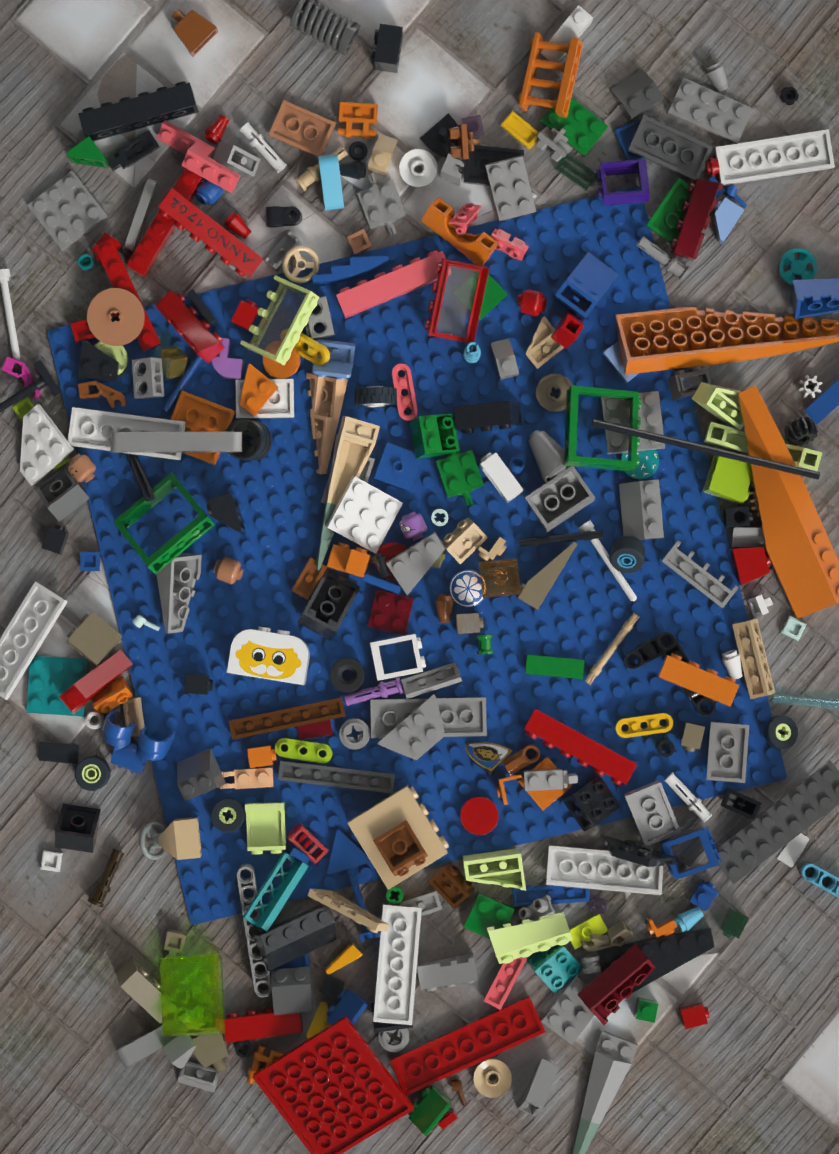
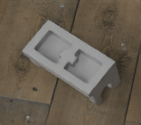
M448 153L441 169L440 178L460 186L462 182L461 173L464 172L461 168L464 167L463 162L453 158Z
M287 231L263 258V261L278 272L282 268L285 254L291 248L302 245V241L295 237L291 231Z

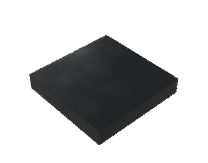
M193 289L190 290L187 295L210 326L215 328L219 325L196 292Z

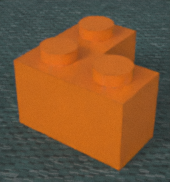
M338 542V546L333 544L327 567L364 578L371 557L367 554L368 550L356 547V550H350V545Z

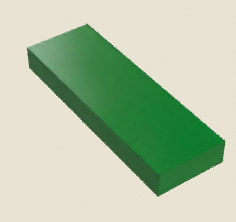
M527 655L525 674L583 679L585 660Z

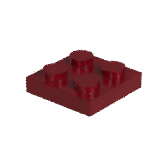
M376 590L368 627L405 636L414 598Z

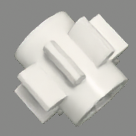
M806 375L805 382L803 380L799 381L802 388L798 391L805 393L803 398L811 395L813 399L815 398V392H822L818 389L822 382L818 383L816 381L817 376L810 379ZM808 384L814 385L812 392L806 388Z

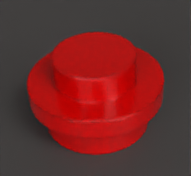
M709 157V161L706 162V171L711 176H715V174L720 172L718 158L713 159V157Z

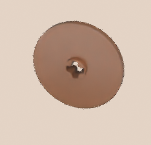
M110 288L100 292L93 298L88 307L87 322L92 334L99 341L111 346H121L132 342L141 333L145 322V313L140 300L133 293L122 288ZM119 312L120 321H113L112 313L116 314Z

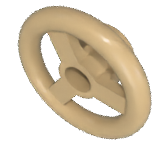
M303 245L291 248L285 254L282 262L285 276L295 283H306L312 280V275L317 274L320 265L317 253L312 248ZM299 251L309 253L312 256L314 262L306 261V259L299 254ZM292 255H294V256L291 258V261H290L291 266H292L294 269H293V271L290 273V271H289V269H288V261H289L290 257H291ZM299 261L303 262L301 266H298ZM313 268L309 275L302 278L297 277L301 270Z

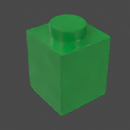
M638 997L634 1013L635 1019L655 1023L658 1002Z

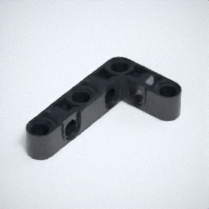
M663 632L646 640L625 654L623 663L629 669H636L660 655L664 657L666 655L671 656V653L682 657L681 661L689 663V659L675 637L669 632ZM664 635L670 638L668 646H663L660 642L661 637ZM630 655L637 657V664L634 666H630L627 662ZM681 687L686 692L691 701L690 703H692L698 714L709 716L713 713L715 706L710 698ZM703 702H708L710 709L703 713L700 710V705Z

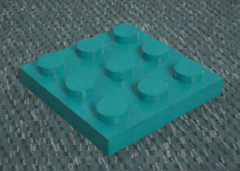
M34 656L29 666L26 713L84 717L85 705L73 714L59 696L88 674V661L79 658Z

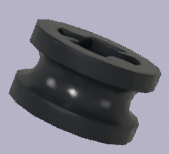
M662 740L658 743L657 751L661 756L669 757L674 753L675 746L671 741ZM663 743H665V745H667V743L670 744V752L667 754L666 752H661V750L663 749L661 745Z
M249 1040L238 1041L235 1047L236 1054L241 1058L250 1056L253 1050L252 1043ZM241 1044L249 1046L247 1053L244 1054L243 1051H239Z

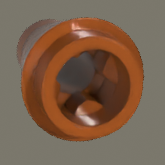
M451 594L436 595L435 604L439 622L441 623L450 622L454 601Z

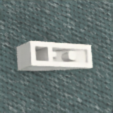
M578 5L549 42L568 44L571 42V37L579 38L592 23L593 17ZM543 49L540 54L548 61L559 62L566 52Z

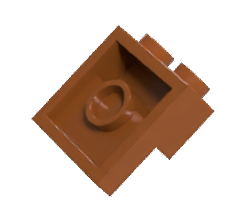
M407 820L373 840L394 876L399 875L401 877L409 872L408 868L413 865H422L426 861L425 858L428 857Z

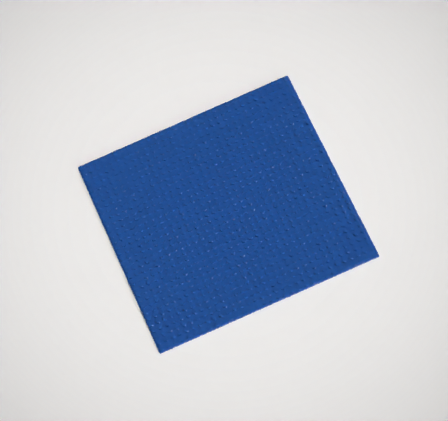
M639 186L610 193L640 191ZM598 196L502 221L496 220L468 227L466 233L476 235L485 232L490 237L494 229L499 230L500 228L511 234L509 241L512 242L514 237L527 242L526 245L529 246L522 261L510 257L501 250L495 249L491 257L483 265L489 268L488 274L508 295L481 321H478L474 342L476 345H479L481 356L476 363H468L464 359V349L469 343L428 336L426 334L427 330H424L426 319L430 317L428 306L429 301L434 298V293L432 292L433 283L346 319L336 297L339 294V290L345 287L352 289L357 286L356 283L367 279L369 282L375 279L374 276L379 273L385 272V274L393 272L392 268L399 265L403 267L410 265V261L418 257L421 260L427 258V254L438 250V252L443 251L446 259L476 264L440 235L320 263L316 275L332 274L331 266L350 265L351 257L389 256L388 263L371 272L348 280L313 285V279L306 283H295L290 281L284 273L275 274L280 278L312 291L319 298L326 296L335 336L324 338V340L356 343L351 377L347 378L348 382L336 435L339 433L343 416L380 426L376 444L369 456L375 459L368 484L403 504L379 549L391 542L400 543L410 548L412 543L416 544L434 532L442 542L444 537L452 533L457 528L458 523L466 518L472 520L488 537L480 545L487 552H490L499 537L506 541L504 545L507 548L501 556L497 554L493 561L491 559L486 561L478 555L479 551L476 549L465 561L459 564L446 550L445 560H443L440 568L430 567L408 595L403 588H401L399 595L414 598L405 636L416 634V638L420 637L422 648L419 649V654L424 656L426 667L422 668L423 672L399 676L400 681L454 662L457 664L462 679L461 682L409 699L430 698L433 694L436 698L486 697L487 736L443 737L418 760H414L380 746L378 742L383 738H371L370 700L407 699L404 688V693L402 694L395 693L388 695V698L381 696L347 706L344 694L352 692H342L333 686L330 679V671L334 663L342 658L357 660L365 671L363 684L353 692L377 686L381 681L388 682L396 679L394 677L377 680L370 643L404 635L368 627L376 590L393 592L366 583L361 577L327 567L333 544L338 546V542L350 545V550H356V547L368 549L334 532L322 564L327 569L360 586L333 639L330 641L297 623L309 600L291 590L310 557L317 561L326 505L321 503L331 472L336 441L335 435L327 474L317 473L316 470L319 469L318 457L314 454L317 446L316 439H313L310 417L312 399L308 396L310 381L306 379V373H312L314 363L300 356L298 371L289 378H286L294 379V418L247 419L262 422L269 428L272 434L271 450L262 459L255 461L234 458L228 452H220L216 465L184 453L181 454V460L137 455L151 488L160 483L164 477L173 473L208 516L209 513L206 504H209L208 499L228 493L235 495L247 534L242 535L209 516L215 525L182 552L202 555L201 574L199 580L196 579L193 588L195 594L194 597L191 596L188 607L190 610L183 632L165 633L157 575L144 563L113 523L120 514L124 513L143 497L126 455L128 453L75 447L77 454L87 455L96 465V470L93 473L95 477L87 483L83 482L86 493L89 496L90 511L120 634L122 635L125 655L133 663L129 671L136 698L141 697L144 725L147 727L145 736L162 741L173 731H176L172 747L162 760L151 761L167 827L174 819L198 816L201 858L175 859L191 924L196 925L241 914L242 907L237 881L239 867L245 863L254 867L259 891L283 852L290 854L293 848L298 849L286 837V849L282 850V853L271 854V850H264L263 854H251V851H247L246 812L245 821L242 826L230 833L218 830L212 823L211 810L215 803L224 798H234L242 804L244 810L247 803L285 802L286 836L298 823H301L329 850L316 865L309 859L306 864L309 867L286 902L309 897L307 895L310 889L334 891L351 886L346 870L331 875L327 874L336 831L339 829L365 853L349 827L348 821L392 793L278 780L280 761L395 774L393 793L406 785L409 788L413 786L418 794V803L425 805L429 812L426 816L429 821L434 820L439 828L437 834L439 837L444 836L449 845L446 855L425 868L460 860L466 855L493 852L582 830L562 800L578 791L598 775L620 805L616 811L598 825L633 817L624 794L657 780L661 781L671 807L686 804L664 781L672 772L696 798L701 800L724 795L728 788L740 791L786 779L787 774L781 750L771 747L764 737L765 725L772 718L768 698L764 696L750 699L742 663V677L736 679L735 683L739 685L731 707L712 700L715 707L713 713L709 716L697 713L681 686L657 677L665 658L664 656L660 655L636 669H629L623 663L625 654L635 649L638 645L660 633L669 632L675 637L689 661L700 664V669L706 671L709 668L717 671V676L725 678V675L731 677L721 660L723 658L722 654L731 650H737L739 654L732 624L748 621L718 497L703 492L710 470L707 453L665 444V449H656L659 456L658 469L648 479L643 480L633 479L620 470L574 466L595 496V501L549 532H546L525 499L526 496L546 484L530 448L529 436L536 430L545 431L561 447H565L566 409L561 412H548L539 405L536 399V387L540 380L549 374L565 376L571 381L573 386L639 393L659 391L664 435L704 445L692 397L687 396L673 401L667 378L674 376V372L685 370L686 373L685 368L639 373L628 383H625L603 355L604 351L618 342L615 315L671 309L659 262L636 246L643 236L654 243L651 230L645 226L649 220L644 202L603 206L602 198L599 199ZM589 252L618 273L619 276L585 321L583 320L584 327L577 339L540 368L536 369L525 355L544 316L556 329L568 308L557 301L554 296ZM449 266L452 273L450 276H447L436 331L466 337L471 311L455 296L454 292L476 271ZM313 268L301 270L297 277L302 278L309 275ZM275 275L197 294L219 324L215 328L211 327L209 331L212 334L216 332L221 338L230 340L229 358L242 359L244 361L242 380H245L249 364L253 365L268 379H277L270 376L265 370L262 355L240 344L241 341L250 344L254 334L231 322L241 300L244 302L249 300L257 304L256 308L267 310L271 303V300L266 296L267 292L272 291L276 293L280 285L279 282L273 279ZM290 289L287 290L258 348L265 351L270 343L281 341V333L290 328L305 298L304 295ZM526 289L542 292L544 298L547 299L545 311L538 316L521 313L520 306L517 305L519 294H523ZM184 297L187 300L185 302L188 308L192 306L199 313L197 315L200 321L204 319L207 322L190 297ZM156 304L145 306L144 308L161 344L143 351L136 338L132 342L123 345L127 351L128 363L123 373L118 375L117 382L78 377L82 342L76 343L71 325L48 331V338L69 424L72 407L171 420L178 400L172 405L169 412L162 409L197 353L155 307ZM317 305L313 309L312 314H318L321 311L320 306ZM258 315L253 325L258 327L263 317ZM317 324L314 327L316 333H322L325 330L323 324ZM304 327L302 333L307 335L306 328ZM97 338L86 340L93 346L100 342ZM509 338L519 375L500 380L490 343ZM150 357L162 358L164 397L135 399L131 370L132 360ZM202 359L182 391L236 411V380L222 377L213 367L212 361L208 364ZM397 364H406L410 368L418 410L416 418L418 416L453 413L455 420L454 407L510 400L520 403L522 426H511V429L504 430L492 428V431L486 432L476 429L474 433L463 434L462 431L456 430L460 449L458 452L463 453L473 450L484 487L475 489L470 493L474 504L466 506L463 495L447 498L435 463L446 458L449 454L422 458L410 491L374 479L387 442L415 452L410 421L401 419L397 404L384 407L355 406L354 390L372 386L394 388L392 369ZM402 370L399 371L398 376L404 377L405 372ZM688 378L682 379L684 388L690 387ZM97 381L121 392L126 398L127 407H122L121 401L117 400L115 408L112 409L107 398L102 395L100 398L80 399L78 384ZM89 386L90 395L98 394L97 386ZM552 388L550 396L558 398L560 390ZM406 389L401 391L403 396H407L409 393ZM579 395L576 456L621 460L622 453L607 454L605 430L592 426L593 419L603 421L601 397ZM406 408L404 410V413L406 415H410L412 413V410L410 408ZM235 413V416H234V419H233L232 423H233L234 421H236V420H241V419H237V418H236V413ZM490 452L492 455L497 453L508 469L509 462L513 457H519L525 462L522 472L519 474L511 472L523 488V492L508 503L505 502L480 468L481 459ZM659 480L664 538L640 540L645 546V559L642 568L633 573L621 572L637 596L635 601L629 600L590 540L519 547V539L580 533L578 528L591 520L595 531L603 530L604 538L598 539L610 556L613 542L623 537L619 484ZM176 487L127 530L147 556L150 557L199 516V514ZM437 509H443L448 514V522L444 526H436L431 520L432 513ZM412 512L421 514L427 526V531L423 533L424 537L415 541L412 538L406 539L399 525L402 520L401 517ZM443 513L435 514L436 518L434 519L436 522L440 521L442 523L445 521ZM677 540L681 542L677 549L686 556L693 551L694 555L691 560L701 568L706 563L710 564L706 571L718 580L721 575H724L725 578L721 583L728 589L732 590L735 585L739 587L723 608L719 607L661 562ZM573 542L577 543V546L538 610L518 599L519 594L516 592L522 583L526 585L533 576ZM368 550L367 554L371 557L365 574L379 578L374 563L371 562L373 561L372 557L376 554ZM227 556L240 561L241 569L244 570L241 579L236 580L234 584L218 580L214 573V567L218 559ZM469 569L480 573L487 584V593L484 600L479 605L471 608L461 607L453 601L450 622H439L435 604L436 595L449 594L450 580L457 572ZM381 578V580L387 581L389 583L401 587L398 581L387 580L385 578ZM633 612L637 614L640 618H638L632 630L627 633L603 666L600 674L595 677L590 685L583 680L588 676L591 668L596 665L622 629L623 624L628 621ZM479 613V617H483L484 628H480L479 633L457 634L455 615ZM137 615H141L147 621L159 626L160 629L157 631L145 624L138 628L132 621ZM258 627L271 628L272 633H277L278 630L290 631V636L302 639L307 644L310 652L305 685L227 673L231 644L235 636L244 630H258ZM493 634L491 644L494 654L477 655L478 639H476V635ZM667 635L662 636L661 644L668 646L670 638ZM412 640L379 646L384 674L417 668ZM527 655L585 660L583 679L525 674ZM630 655L627 659L630 666L636 665L637 657ZM349 669L344 670L342 678L346 681L351 680L353 672ZM186 674L210 675V679H213V691H209L208 695L184 693ZM371 693L364 694V695H361V696H357L356 698L362 697V696H365V695H369V694H371ZM342 697L346 716L330 719L333 735L302 740L330 746L333 754L327 763L284 758L276 753L277 760L273 761V765L254 767H273L274 787L220 789L218 787L184 801L177 784V762L211 748L221 772L237 769H254L249 766L248 748L271 745L272 749H275L277 741L282 738L299 740L297 727L232 740L228 721ZM701 703L700 710L703 713L709 711V703ZM534 708L636 763L637 766L628 783H622L620 786L612 782V777L605 773L604 776H601L594 772L595 767L589 764L587 767L576 762L578 758L573 755L568 758L559 753L560 748L554 746L552 749L544 745V740L537 736L535 740L526 735L527 730L524 727ZM666 713L673 719V727L664 733L623 738L615 730L616 723L623 718ZM350 719H360L370 729V739L360 749H349L340 740V728ZM661 719L659 724L665 726L666 720ZM642 722L640 727L642 729L647 728V723ZM684 722L705 727L700 750L695 749L694 752L683 750L684 746L679 745ZM710 722L749 725L745 783L706 780ZM622 725L621 729L623 732L628 730V725ZM352 726V733L346 736L354 737V740L358 742V735L363 733V731H356L354 726ZM662 740H669L675 746L674 753L669 757H663L657 751V745ZM474 742L498 744L513 750L509 756L523 749L526 745L534 744L540 751L538 760L511 776L521 774L523 777V771L532 770L543 759L548 757L557 769L567 770V774L576 773L578 775V783L571 784L572 787L542 811L518 782L521 778L504 781L508 805H504L502 797L498 798L496 789L497 786H500L499 778L510 776L503 762L494 769V775L489 776L486 774L487 770L479 767L469 758L466 753L465 744ZM663 743L661 745L663 747L661 752H666L667 754L670 752V744L667 743V745H665V743ZM283 744L281 746V750L286 752L288 750V746L286 744ZM302 747L300 753L306 754L307 749ZM529 748L525 754L528 758H534L537 752L535 749ZM321 750L319 756L325 757L326 751ZM234 776L223 777L226 783H235ZM482 796L488 798L498 809L499 818L497 825L487 834H472L464 828L461 822V809L466 801L473 797ZM231 810L223 812L225 820L233 818ZM301 831V832L297 835V837L295 838V840L303 833V831ZM307 836L300 843V845L302 846L309 839V837ZM312 842L306 850L308 851L315 843ZM318 847L311 855L314 856L321 848ZM287 859L282 864L283 872L289 871L293 864ZM371 862L354 867L358 884L381 879ZM244 869L241 871V875L244 878H248L251 876V872ZM276 876L272 880L273 888L279 887L281 883L280 876ZM250 888L243 891L247 897L254 895V891ZM270 892L263 894V904L270 901Z

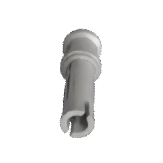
M645 236L636 245L664 265L667 272L671 271L679 277L678 280L680 281L686 277L691 269L690 266H685L678 261V257L670 256Z

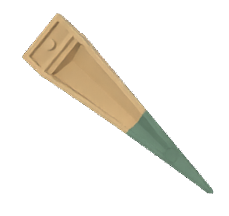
M347 416L342 417L339 433L336 435L316 570L321 568L335 532L327 528L326 525L352 476L359 478L376 444L380 428L378 425Z

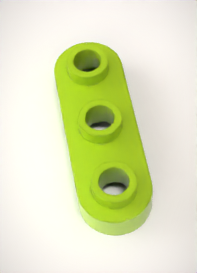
M282 738L275 745V751L280 757L327 763L333 754L331 747L322 743ZM283 744H286L288 746V750L286 752L281 750V746ZM302 747L307 749L306 754L300 753ZM321 750L326 751L325 757L319 756Z

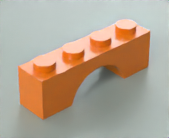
M438 197L428 207L420 221L474 263L483 266L499 243L485 232L476 235L469 233L457 234L455 224H449V221L454 217V208Z

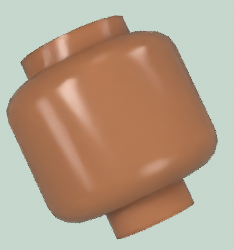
M77 454L68 462L67 470L76 482L85 481L87 483L95 477L93 473L96 470V465L87 455Z
M227 556L218 559L214 567L216 578L228 584H234L236 580H240L244 571L241 569L240 561Z

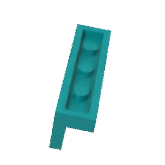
M283 852L242 917L259 930L267 932L309 866ZM287 859L293 864L289 871L283 872L282 864ZM280 876L281 883L279 887L273 888L272 880L274 877ZM270 892V901L263 904V894ZM259 908L260 916L255 921L249 916L254 909Z

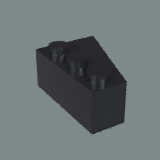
M509 400L454 407L456 430L462 431L463 434L474 433L476 429L486 432L492 431V428L504 430L511 429V426H522L519 402Z

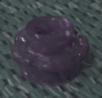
M594 897L591 900L589 910L592 911L593 915L597 916L598 914L606 913V900L599 897Z

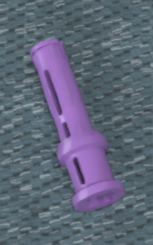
M396 677L392 681H381L379 685L344 694L346 705L349 706L381 696L388 698V695L402 694L404 692L400 678ZM371 693V694H369V695H365V696L356 698L357 696H361V695H364V694Z

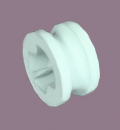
M437 509L432 513L431 520L436 526H444L448 522V514L443 509ZM443 513L445 521L442 523L440 521L436 522L434 519L436 518L435 514Z

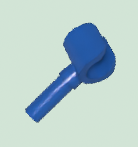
M731 184L728 185L725 195L733 198L745 208L747 204L736 195L738 188Z

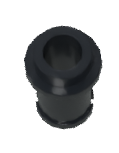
M382 553L373 556V561H371L374 563L380 579L391 575L384 559L386 556H383Z

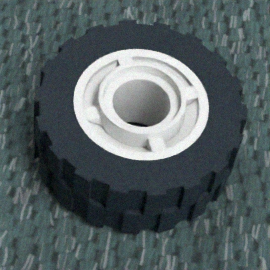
M372 386L354 390L355 406L384 407L397 404V388Z

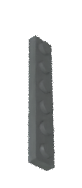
M280 761L278 780L393 794L395 774Z

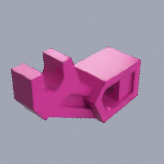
M10 357L6 358L2 367L3 372L17 379L22 378L24 388L33 383L35 378L23 362ZM15 364H18L20 367L22 366V374L18 375V373L12 372ZM35 390L33 399L38 400L41 390Z

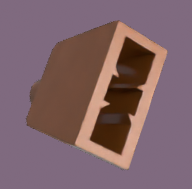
M177 9L171 16L178 23L173 28L175 34L192 57L218 33V29L214 24L194 10L185 15L180 9Z

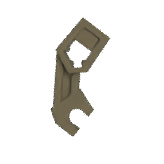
M620 920L607 930V935L600 936L591 933L589 935L591 941L586 942L582 940L581 944L587 951L595 952L613 946L621 947L634 935L631 927Z

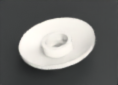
M414 149L402 157L399 172L402 179L408 185L424 187L430 184L436 177L437 162L428 151ZM417 166H420L422 168V171L420 173H417L415 171V168Z

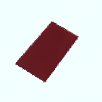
M331 720L297 726L299 740L333 735Z

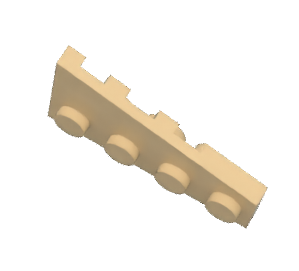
M324 889L309 890L307 896L351 918L354 922L365 925L369 931L374 933L387 931L388 923L337 892Z

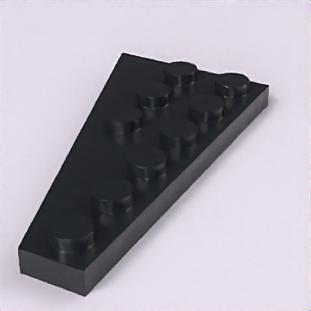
M709 927L625 943L621 947L613 946L597 951L601 972L603 973L614 961L618 960L635 944L642 950L655 968L639 986L635 985L633 987V993L714 948L711 928Z

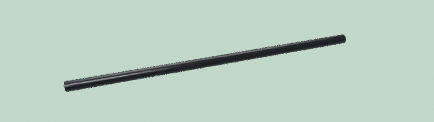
M597 419L592 421L593 427L817 480L820 477V472Z

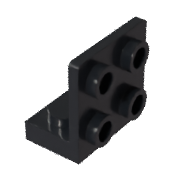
M599 775L578 791L562 800L584 832L598 825L620 807Z

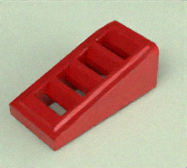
M298 823L286 836L301 852L309 856L315 865L329 851L301 823ZM301 831H303V833L295 840V838L297 837V835H298ZM308 836L309 839L301 846L300 843ZM314 842L315 844L307 851L306 848ZM318 847H320L321 849L314 856H312L311 854Z

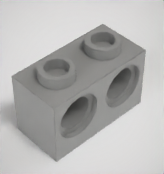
M326 296L321 297L317 301L321 311L316 315L311 313L308 321L309 325L305 326L307 336H311L314 340L335 336ZM317 324L325 326V330L322 333L314 331V327Z
M150 357L132 360L131 370L133 374L134 398L151 399L164 397L162 358Z

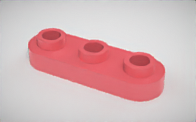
M397 364L392 369L394 388H397L398 413L401 419L411 421L416 418L418 413L411 370L406 364ZM401 370L404 371L405 376L399 377L398 372ZM403 389L408 390L407 396L401 394ZM406 408H410L412 410V413L410 415H406L404 413V410Z

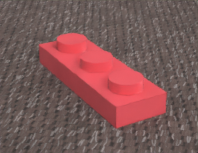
M520 957L510 963H502L483 1001L501 1010L527 958Z

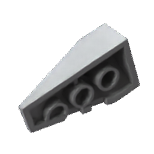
M181 553L156 574L165 633L167 634L183 632L190 610L188 607L191 596L194 597L195 591L193 588L196 579L199 580L201 574V554Z

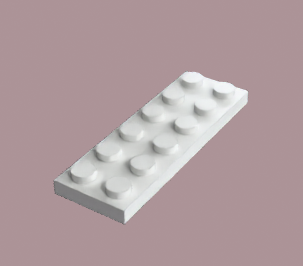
M829 129L715 147L716 158H718L720 169L719 179L723 186L835 167Z
M72 407L68 442L74 447L111 451V432H185L186 422ZM182 452L128 454L181 460Z
M36 581L0 638V696L6 700L12 694L68 602Z
M560 846L548 847L546 885L654 895L662 894L663 866L646 867L613 857L610 851Z
M383 905L382 920L388 923L389 926L387 931H381L373 1022L412 1025L422 908Z

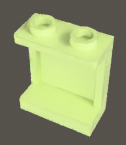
M285 802L245 804L247 851H251V854H263L264 850H271V854L282 853V850L286 849Z

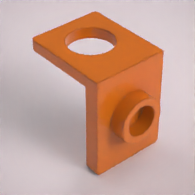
M521 774L498 779L500 786L496 787L498 798L502 797L504 805H508L503 782L522 778Z

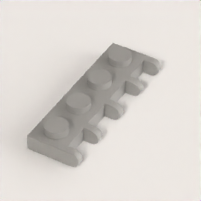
M677 540L661 562L719 607L723 608L739 587L735 585L732 590L728 589L721 583L725 578L724 575H721L718 580L706 571L710 564L706 563L701 568L691 560L694 555L693 551L686 556L677 549L681 544Z

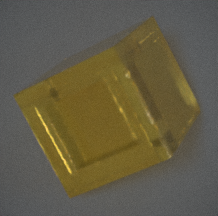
M179 347L162 349L160 358H162L163 375L167 379L183 376L188 359L185 353Z

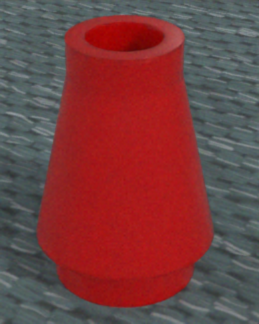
M219 115L205 130L204 137L213 144L221 142L229 119Z
M234 212L224 222L227 229L241 236L244 240L252 232L240 215Z

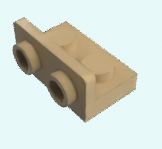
M466 518L458 523L457 528L452 533L444 537L442 543L453 558L461 564L488 537L472 520Z

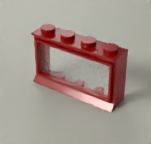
M441 258V262H438L436 266L438 278L437 281L433 282L432 292L434 293V298L429 301L428 311H430V317L425 321L424 330H427L426 334L428 336L466 343L474 342L489 268Z

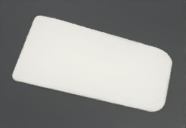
M800 833L786 845L777 859L792 868L808 843L809 838Z

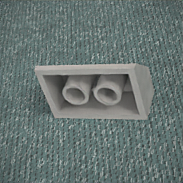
M571 466L526 496L525 499L546 532H549L595 501V496L574 466Z
M659 480L619 484L623 537L632 536L639 540L664 538Z

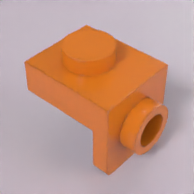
M650 917L647 918L649 923L646 924V927L650 934H655L656 937L663 934L668 936L674 933V928L677 927L673 918L658 926H655Z

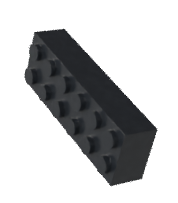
M182 81L176 83L175 87H160L156 89L157 92L150 94L149 92H142L138 94V97L132 99L124 97L114 104L112 102L103 103L100 108H85L82 110V113H78L84 136L86 138L89 136L95 142L163 123L165 120L170 121L199 113L190 82Z

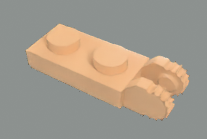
M273 767L221 772L223 777L234 776L235 783H226L220 786V789L274 787Z

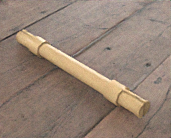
M633 612L628 621L623 624L620 632L596 665L591 668L590 673L583 680L590 685L595 677L600 674L603 666L627 633L632 630L638 618H640L637 614Z

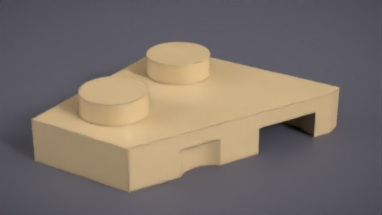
M545 316L542 318L525 354L536 369L540 368L564 349L562 345L551 338L555 329Z

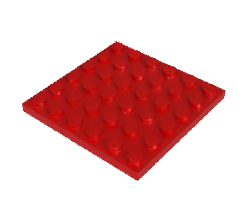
M344 1016L253 1074V1079L311 1154H343L414 1110L412 1102L347 1016Z

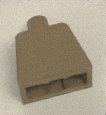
M220 1023L192 1037L196 1044L193 1054L204 1068L213 1064L217 1073L228 1068L223 1058L227 1057L230 1052Z

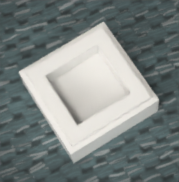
M43 850L40 869L60 872L63 852Z

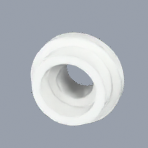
M96 710L89 711L85 716V723L91 729H98L104 724V716H100ZM93 716L98 717L97 723L92 722L91 719Z

